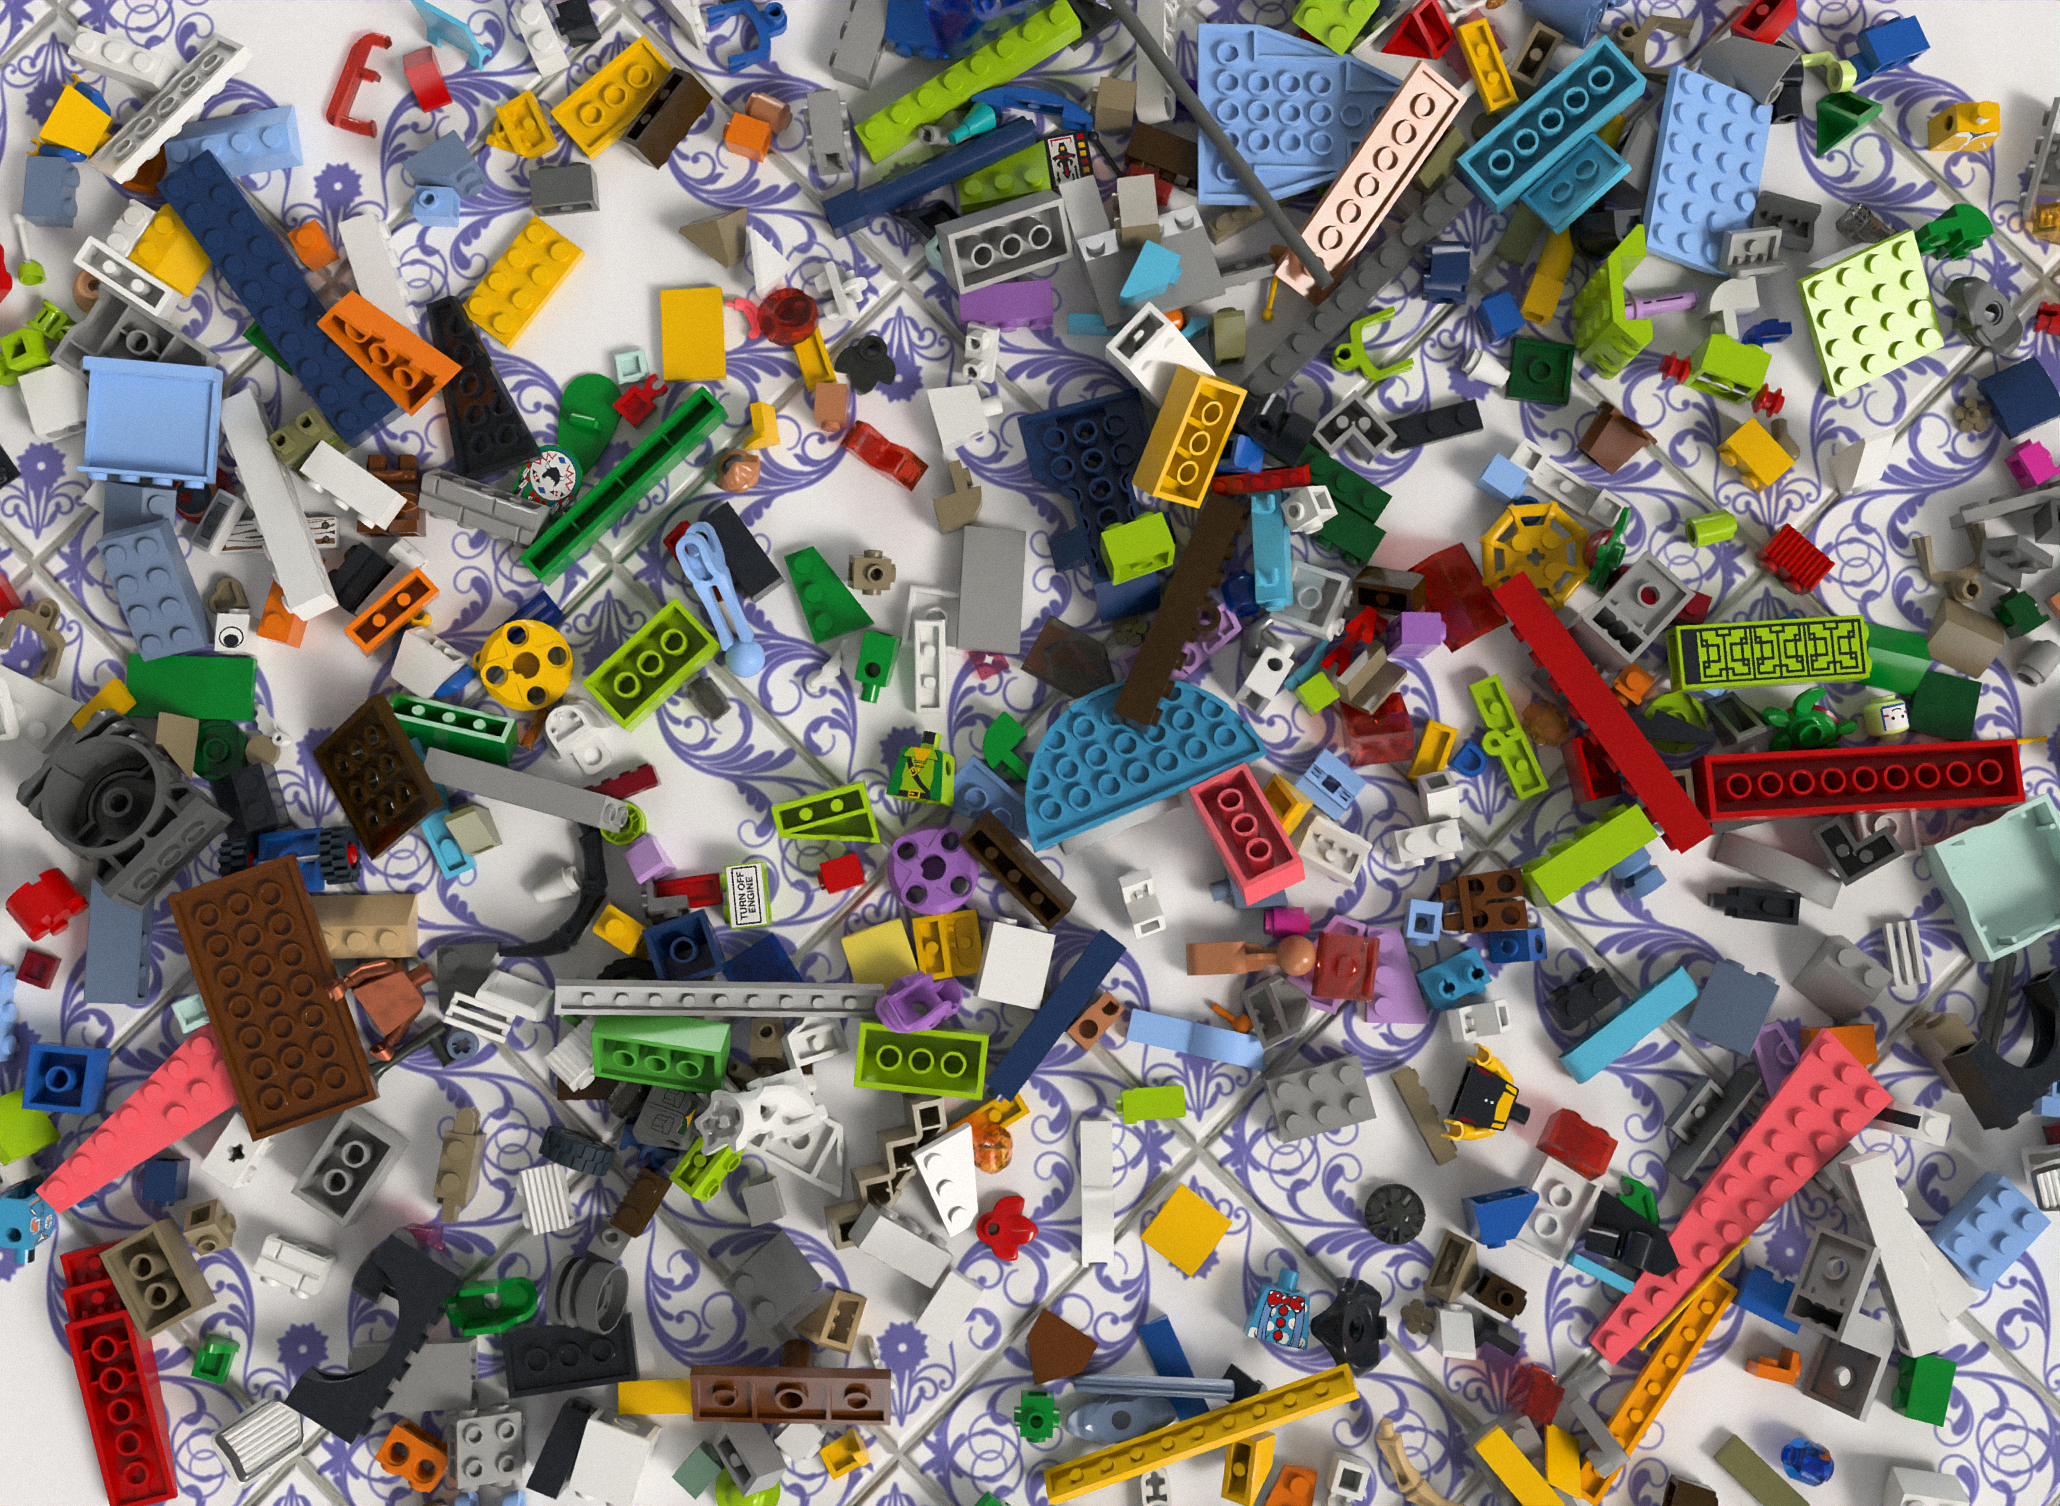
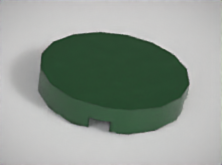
M212 719L201 723L198 728L193 772L204 780L217 782L228 773L245 768L249 762L245 754L249 739L241 727L226 720Z

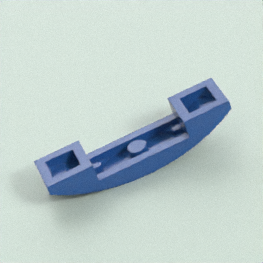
M1002 87L972 95L971 108L978 101L984 102L994 110L996 118L1002 119L1003 109L1006 107L1062 117L1061 129L1075 132L1086 130V134L1092 131L1093 116L1073 101L1049 91L1028 87Z

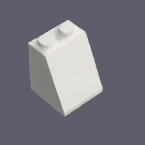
M601 1406L588 1419L568 1488L576 1491L575 1494L582 1499L593 1500L596 1498L605 1501L606 1506H633L662 1427L630 1415H618V1411Z

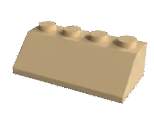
M418 894L310 896L332 959L417 957Z

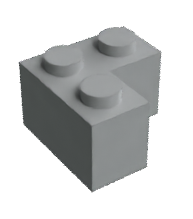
M1354 390L1318 422L1308 443L1331 457L1348 442L1369 465L1391 446L1397 435L1360 394Z

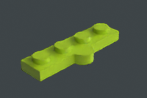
M1498 673L1467 686V690L1487 732L1480 739V749L1487 756H1498L1517 801L1549 789Z

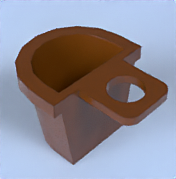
M1602 400L1596 406L1599 412L1576 447L1594 464L1613 475L1643 446L1647 448L1650 444L1655 445L1658 441L1640 424L1624 416L1615 406Z

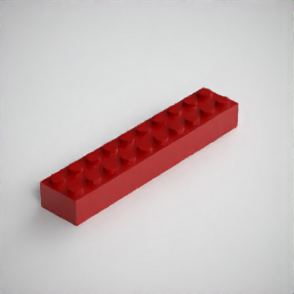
M2017 739L1704 755L1691 761L1695 804L1708 823L2008 807L2025 802Z

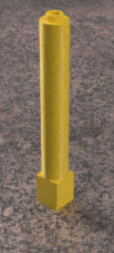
M1622 112L1596 133L1614 151L1626 123ZM1569 226L1558 236L1552 230L1550 231L1534 275L1527 286L1519 307L1523 319L1544 327L1553 317L1565 285V278L1575 255Z

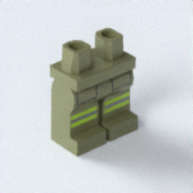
M315 407L303 412L295 420L280 430L278 429L266 439L282 463L295 470L303 481H306L309 477L299 470L321 440L343 455L353 449V447L344 442L323 413H319Z

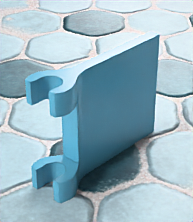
M411 0L427 25L428 42L441 48L442 43L440 39H443L468 53V61L471 66L480 71L484 69L482 61L485 56L491 57L492 51L477 42L466 23L424 0Z

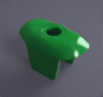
M525 1277L464 1282L454 1298L450 1296L447 1298L444 1307L447 1308L446 1315L450 1323L462 1328L463 1336L500 1333L516 1323L529 1319L535 1313L538 1295L532 1280ZM498 1292L502 1298L501 1305L496 1309L486 1307L483 1300L484 1295Z

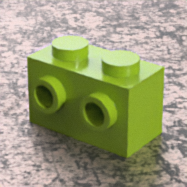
M699 1137L668 1178L691 1197L706 1203L708 1199L713 1198L721 1188V1182L726 1175L735 1170L739 1165L741 1155L745 1150L742 1149L739 1152L733 1153L728 1145L715 1153L703 1156L701 1151L703 1138Z

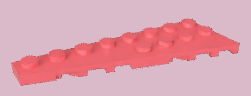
M211 1023L198 1028L35 1190L57 1213H62L95 1193L98 1189L121 1177L127 1171L155 1156L156 1153L184 1138L239 1103Z

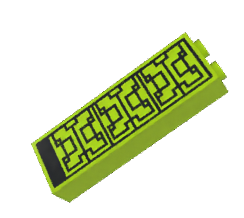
M1864 615L1675 626L1665 631L1671 693L1857 682L1869 678L1872 669V660L1867 653L1866 643L1869 630L1867 624L1864 623Z

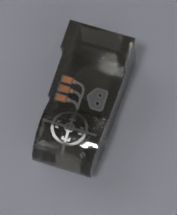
M1861 203L1852 204L1835 223L1838 232L1852 245L1860 242L1876 244L1899 233L1894 226L1889 229L1877 217L1875 218L1870 209Z

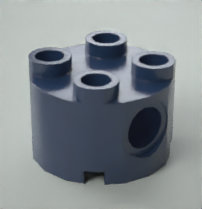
M1432 240V243H1426L1423 270L1429 271V273H1424L1421 301H1428V303L1466 304L1467 292L1465 291L1469 282L1471 243L1469 241Z

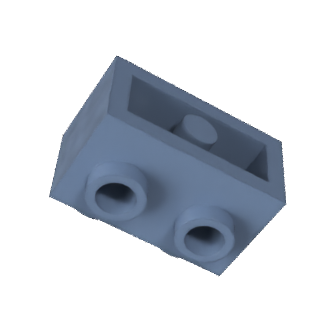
M27 156L22 216L36 227L73 228L74 217L77 216L78 212L75 201L76 188L80 184L78 168L64 157Z

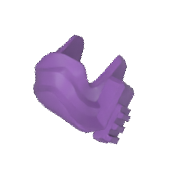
M919 971L896 979L886 991V996L876 1002L874 1008L884 1026L893 1032L911 1033L914 1031L931 1030L940 1022L946 1021L947 1018L958 1012L964 994L955 978L948 977L938 982H933V974L928 973L925 975L923 971ZM913 1003L923 1005L926 1008L927 1014L925 1016L918 1014L913 1008Z

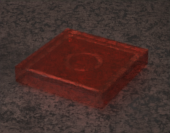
M1319 931L1311 995L1372 1002L1380 939Z

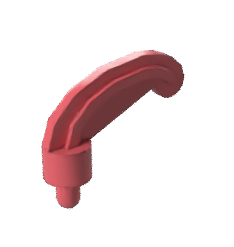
M734 298V301H726V306L734 307V310L744 311L752 329L748 332V338L751 340L757 339L762 330L761 315L752 301L744 298Z

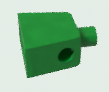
M875 630L865 631L854 679L862 682L859 700L877 704L880 688L890 685L902 637ZM873 662L880 667L878 676L871 673L870 669Z

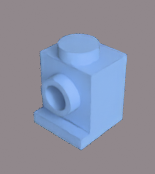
M1407 899L1402 937L1410 938V945L1429 947V941H1439L1443 903ZM1417 918H1422L1425 921V926L1422 930L1417 929L1415 926Z

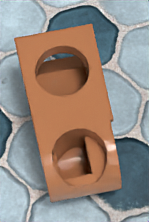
M1106 990L1071 1024L1065 1033L1086 1052L1118 1018L1125 1007Z

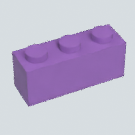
M1051 279L998 283L962 295L958 293L962 332H967V326L970 321L985 326L999 327L1000 332L1003 333L1014 332L1019 327L1043 330L1048 325H1053Z
M1401 612L1386 626L1385 649L1387 658L1423 659L1439 647L1441 641H1445L1446 623L1441 622V613Z

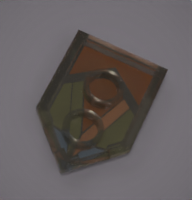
M1052 615L1049 616L1020 670L1073 699L1082 698L1101 687L1116 683L1105 644Z

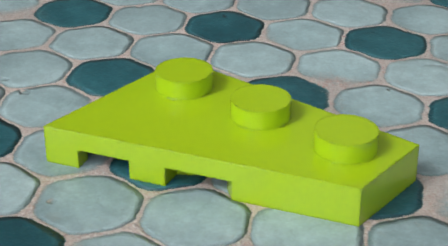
M1044 140L957 181L962 213L987 209L1046 189L1052 190Z

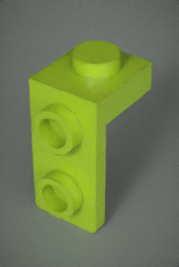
M1183 1085L1120 1089L1121 1097L1115 1098L1116 1117H1122L1124 1124H1137V1121L1186 1116Z

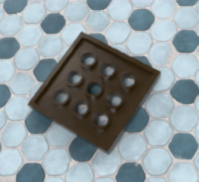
M383 692L372 695L312 752L371 861L383 857L444 805L439 791L433 785L423 762L416 754L408 735L404 732Z

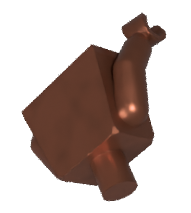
M401 958L392 960L382 959L362 963L346 973L343 979L334 978L328 981L326 991L330 999L334 998L337 1001L351 987L356 998L385 1036L382 1042H378L370 1047L369 1052L381 1061H389L395 1054L392 1046L398 1044L407 1028L418 1017L426 1003L421 986L435 979V976L426 962L409 970Z

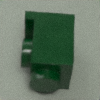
M2015 587L1998 596L1997 598L2000 602L1990 608L1996 619L2003 623V629L2010 640L2026 635L2051 619L2048 614H2040L2038 604L2033 597L2028 595L2025 590L2018 592Z

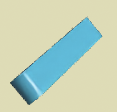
M1678 965L1670 969L1567 1048L1558 1059L1578 1084H1582L1691 1002L1701 993V990L1682 965Z

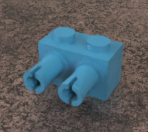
M1475 946L1464 948L1414 973L1418 987L1429 1008H1439L1441 1012L1458 1005L1457 998L1468 994L1469 998L1481 994L1487 990L1485 985L1492 982L1488 970Z

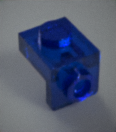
M1779 319L1761 321L1760 324L1753 325L1744 333L1741 343L1744 345L1755 344L1762 348L1763 344L1781 343L1792 334L1791 322L1779 323Z

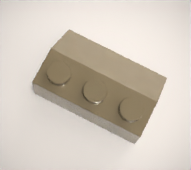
M173 1217L157 1221L99 1254L143 1341L154 1337L217 1302Z

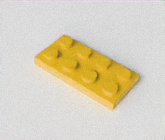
M642 35L551 110L550 114L592 161L623 135L673 68L647 38Z
M534 215L463 303V307L474 324L510 350L584 257L585 253Z

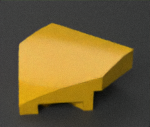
M530 90L510 100L502 108L496 106L497 116L491 135L488 134L485 144L531 160L559 146L534 93Z

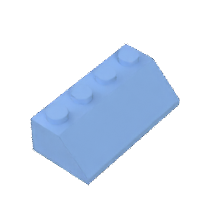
M293 105L183 124L181 131L175 137L168 138L164 142L169 174H172L207 149L221 160L233 178L303 165L297 119Z

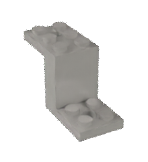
M1647 550L1600 600L1582 610L1566 627V630L1602 679L1605 680L1610 674L1632 664L1696 593ZM1643 588H1650L1655 592L1656 601L1653 605H1648L1642 601L1641 591ZM1533 662L1518 679L1545 704H1548L1564 721L1568 720L1572 716L1565 706L1570 702L1563 691L1558 695L1546 680L1551 674L1545 666L1538 669Z
M1817 1224L1783 1316L1824 1334L1802 1394L1852 1418L1866 1422L1899 1329L1859 1313L1882 1249ZM1837 1260H1842L1844 1264L1843 1271L1840 1275L1834 1276L1832 1273L1833 1264ZM1848 1369L1851 1376L1850 1381L1845 1386H1842L1839 1382L1840 1373Z

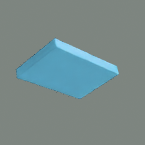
M1592 131L1521 195L1520 198L1558 236L1632 169L1619 154Z

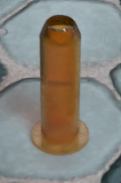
M542 708L537 711L520 743L517 742L518 745L534 752L532 747L550 713L548 709Z

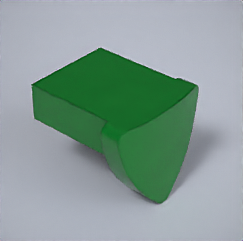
M203 1334L191 1376L222 1385L227 1381L235 1353L239 1352L240 1344L219 1335Z

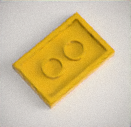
M722 287L660 290L664 382L727 380Z

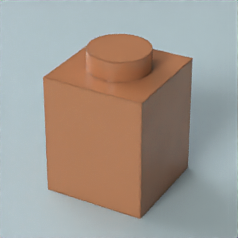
M815 382L814 421L816 426L821 427V430L827 432H838L840 428H848L849 390L847 384Z

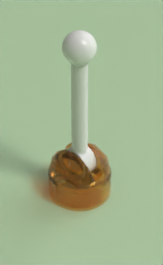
M1479 0L1454 14L1448 13L1445 16L1450 26H1452L1456 19L1482 5L1488 10L1496 9L1504 5L1506 0Z

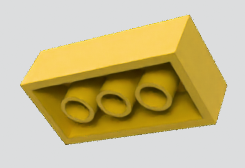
M1179 364L1131 483L1151 496L1199 509L1247 390L1226 379Z

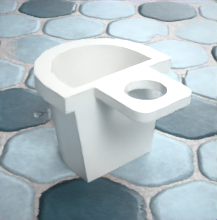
M568 700L557 705L549 713L544 725V737L557 761H561L572 753L583 771L589 776L597 774L613 762L611 753L599 737L611 725L595 705L583 700ZM590 748H598L602 753L601 762L595 766H591L585 761V753Z

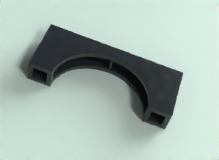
M2060 967L2035 974L2021 987L2030 1006L2034 1025L2033 1046L2028 1059L2022 1067L2005 1061L1991 1048L1985 1038L1957 1046L1942 1060L1943 1065L1984 1131L1997 1127L2000 1130H2007L2019 1123L2018 1117L2035 1107L2034 1102L2051 1091L2050 1086L2060 1080Z
M399 1227L389 1235L373 1261L390 1278L399 1304L398 1326L387 1352L375 1364L351 1373L327 1372L312 1365L300 1376L284 1401L285 1404L350 1445L360 1436L366 1438L377 1421L372 1418L378 1408L383 1410L394 1395V1392L390 1390L396 1380L401 1382L412 1366L408 1362L413 1352L419 1354L429 1339V1336L425 1334L431 1324L436 1326L447 1311V1308L443 1306L449 1296L454 1298L465 1282L461 1279L466 1270L464 1266L402 1227Z

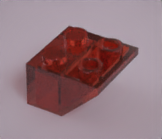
M1401 692L1391 693L1372 715L1364 713L1339 699L1343 742L1350 767L1413 760L1414 728Z

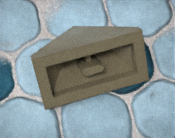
M1447 1230L1423 1290L1448 1303H1452L1480 1279L1476 1243Z

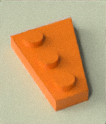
M1284 1463L1266 1497L1264 1506H1312L1318 1471L1314 1468Z

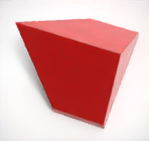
M1420 0L1406 15L1380 53L1437 61L1457 39L1438 0Z

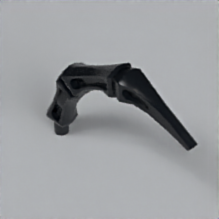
M577 822L583 834L578 840L584 859L585 874L583 882L585 888L581 890L580 901L571 917L559 927V930H554L548 937L542 940L501 948L499 950V957H546L568 952L571 946L577 945L590 920L607 896L605 889L608 886L603 856L602 834L599 828L594 829L592 826Z

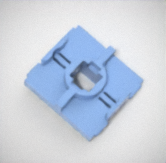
M1325 748L1316 756L1315 761L1294 784L1296 788L1315 801L1313 803L1314 807L1319 808L1335 822L1343 815L1352 800L1365 788L1367 782ZM1326 777L1331 778L1338 785L1333 793L1321 785Z

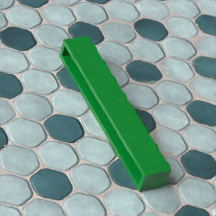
M701 386L518 558L541 582L549 587L729 418L724 407Z

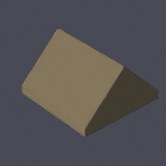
M1947 597L1942 598L1925 637L1932 660L1974 679H1979L2005 646L2002 622Z

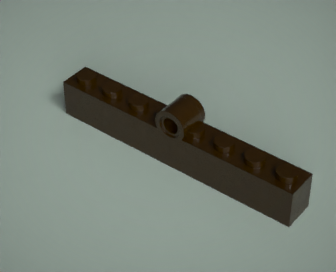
M1211 491L1112 711V721L1146 735L1151 726L1157 727L1163 714V710L1159 708L1163 698L1169 700L1176 684L1175 681H1172L1176 670L1181 672L1186 663L1188 654L1184 653L1188 642L1194 644L1195 640L1208 642L1217 636L1221 622V613L1217 606L1212 604L1213 599L1209 598V594L1212 588L1218 589L1225 573L1221 571V567L1224 561L1230 562L1237 546L1233 544L1236 534L1242 535L1249 519L1244 516L1245 504ZM1205 619L1208 620L1210 624L1202 625L1198 621Z

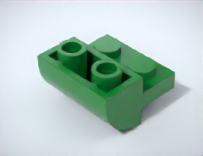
M1954 204L1933 222L1926 223L1914 235L1920 257L1935 252L1937 261L1950 258V261L1954 262L1970 256L1969 252L1971 250L1982 247L1984 245L1983 241L1993 235L1994 231L1990 220L1980 209L1968 204Z

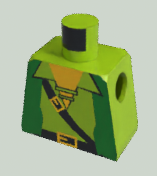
M923 731L920 748L904 746L901 749L887 788V795L901 801L953 807L955 759L952 755L939 750L941 734Z

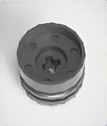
M575 1255L565 1256L553 1271L547 1288L545 1301L546 1314L549 1321L558 1325L565 1324L571 1328L579 1326L584 1331L602 1335L610 1333L622 1317L627 1302L629 1279L626 1269L621 1265L601 1261L595 1263L589 1258L582 1259Z

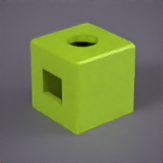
M1320 671L1294 691V694L1311 717L1340 697V694L1323 671Z

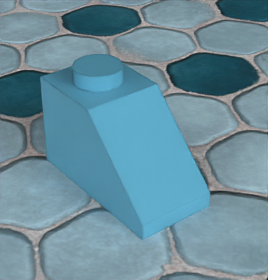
M1147 240L1119 295L1118 305L1125 307L1165 293L1169 284L1175 286L1183 268L1179 267L1181 255Z

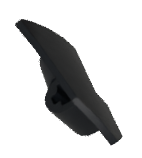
M1778 40L1774 44L1776 46L1795 50L1794 48L1788 46L1780 40ZM1801 58L1796 59L1780 79L1784 86L1779 96L1771 104L1773 105L1770 125L1793 123L1803 118L1800 87L1803 84L1804 67Z
M1264 394L1259 403L1245 396L1235 420L1238 429L1279 459L1296 468L1318 423L1293 410L1291 413L1287 412V402L1278 394Z
M1602 1190L1600 1192L1594 1221L1590 1224L1584 1249L1586 1251L1618 1260L1620 1264L1660 1277L1666 1276L1680 1266L1666 1231L1606 1191Z

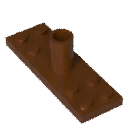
M801 1339L788 1340L782 1345L779 1367L692 1365L690 1384L693 1421L890 1426L891 1369L812 1367L813 1348L808 1342Z

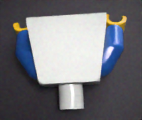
M420 612L410 623L401 628L391 641V662L393 664L391 676L403 685L400 693L425 699H432L434 697L444 698L461 690L477 677L476 672L479 670L477 662L481 651L473 655V663L468 665L469 659L426 629L432 622V616L429 612L421 620H417V617L421 614Z

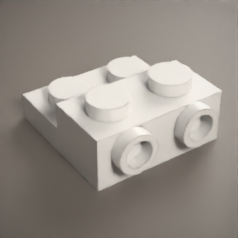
M1293 559L1294 605L1285 606V609L1281 611H1271L1269 616L1273 620L1299 628L1303 633L1331 642L1334 635L1339 636L1343 631L1345 619L1342 618L1346 606L1350 608L1353 606L1352 580L1350 577Z

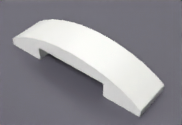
M1524 437L1509 460L1529 473L1525 481L1539 492L1558 502L1560 506L1601 528L1612 527L1618 521L1622 509L1625 506L1630 507L1628 503L1605 488L1601 491L1550 459L1549 456L1551 454L1526 437Z
M1177 794L1065 840L1061 842V845L1067 856L1117 833L1182 807Z

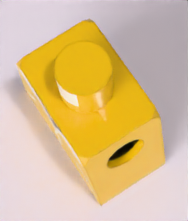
M1990 101L1959 102L1927 122L1929 151H1987L2001 131L1999 103Z

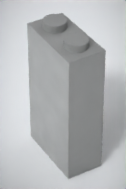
M478 1337L428 1339L419 1354L413 1352L408 1362L412 1366L401 1382L396 1380L390 1390L394 1392V1395L383 1410L378 1408L375 1413L458 1410L475 1406L479 1402ZM393 1340L362 1341L353 1346L352 1351L348 1355L349 1371H360L378 1362L387 1352Z

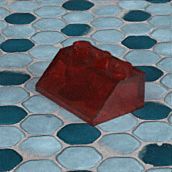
M1463 542L1434 553L1407 570L1408 572L1426 574V603L1424 604L1425 612L1441 613V622L1446 623L1445 641L1442 642L1449 648L1451 653L1509 622L1506 616L1501 618L1492 606L1491 602L1495 600V597L1492 595L1489 587L1483 586L1481 582L1483 577Z

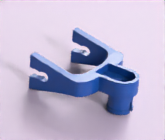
M738 0L706 8L707 21L710 27L734 15L742 14L747 17L756 31L759 40L758 49L728 57V69L731 75L770 57V39L783 34L787 29V15L785 10H782L783 6L780 3L771 2L765 7V10L760 12L750 0Z

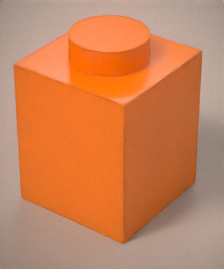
M735 112L732 121H727L723 130V139L728 151L761 163L764 162L773 137L770 124Z
M315 219L287 233L300 260L313 272L340 259L327 231Z

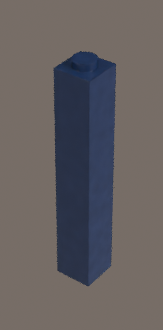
M1103 929L1097 933L986 1079L985 1083L990 1086L986 1091L1000 1103L1004 1099H1007L1009 1102L1014 1099L1127 948Z

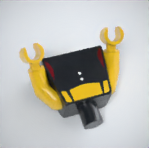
M1474 1043V1046L1478 1047L1477 1055L1475 1057L1467 1055V1059L1472 1062H1467L1448 1117L1443 1121L1450 1125V1130L1447 1134L1441 1133L1443 1138L1454 1141L1460 1139L1473 1141L1492 1137L1497 1130L1504 1131L1509 1120L1525 1125L1529 1118L1531 1108L1516 1102L1519 1089L1513 1085V1076L1501 1060L1492 1055L1489 1048L1479 1043Z

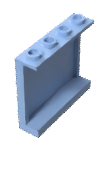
M83 356L82 368L90 371L84 465L76 466V471L87 473V479L108 481V475L120 476V482L140 484V478L152 479L153 485L172 486V481L184 482V487L204 489V484H216L223 371L205 366Z

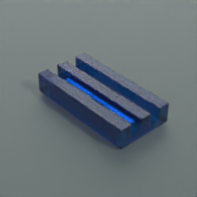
M543 590L495 630L511 621L522 620L544 601L547 605L528 620L540 621L553 611L554 613L543 621V623L552 627L566 615L559 609L549 594ZM522 627L517 628L508 635L509 641L515 644L514 641L524 634L525 630ZM524 636L516 644L522 643L525 640L526 636Z

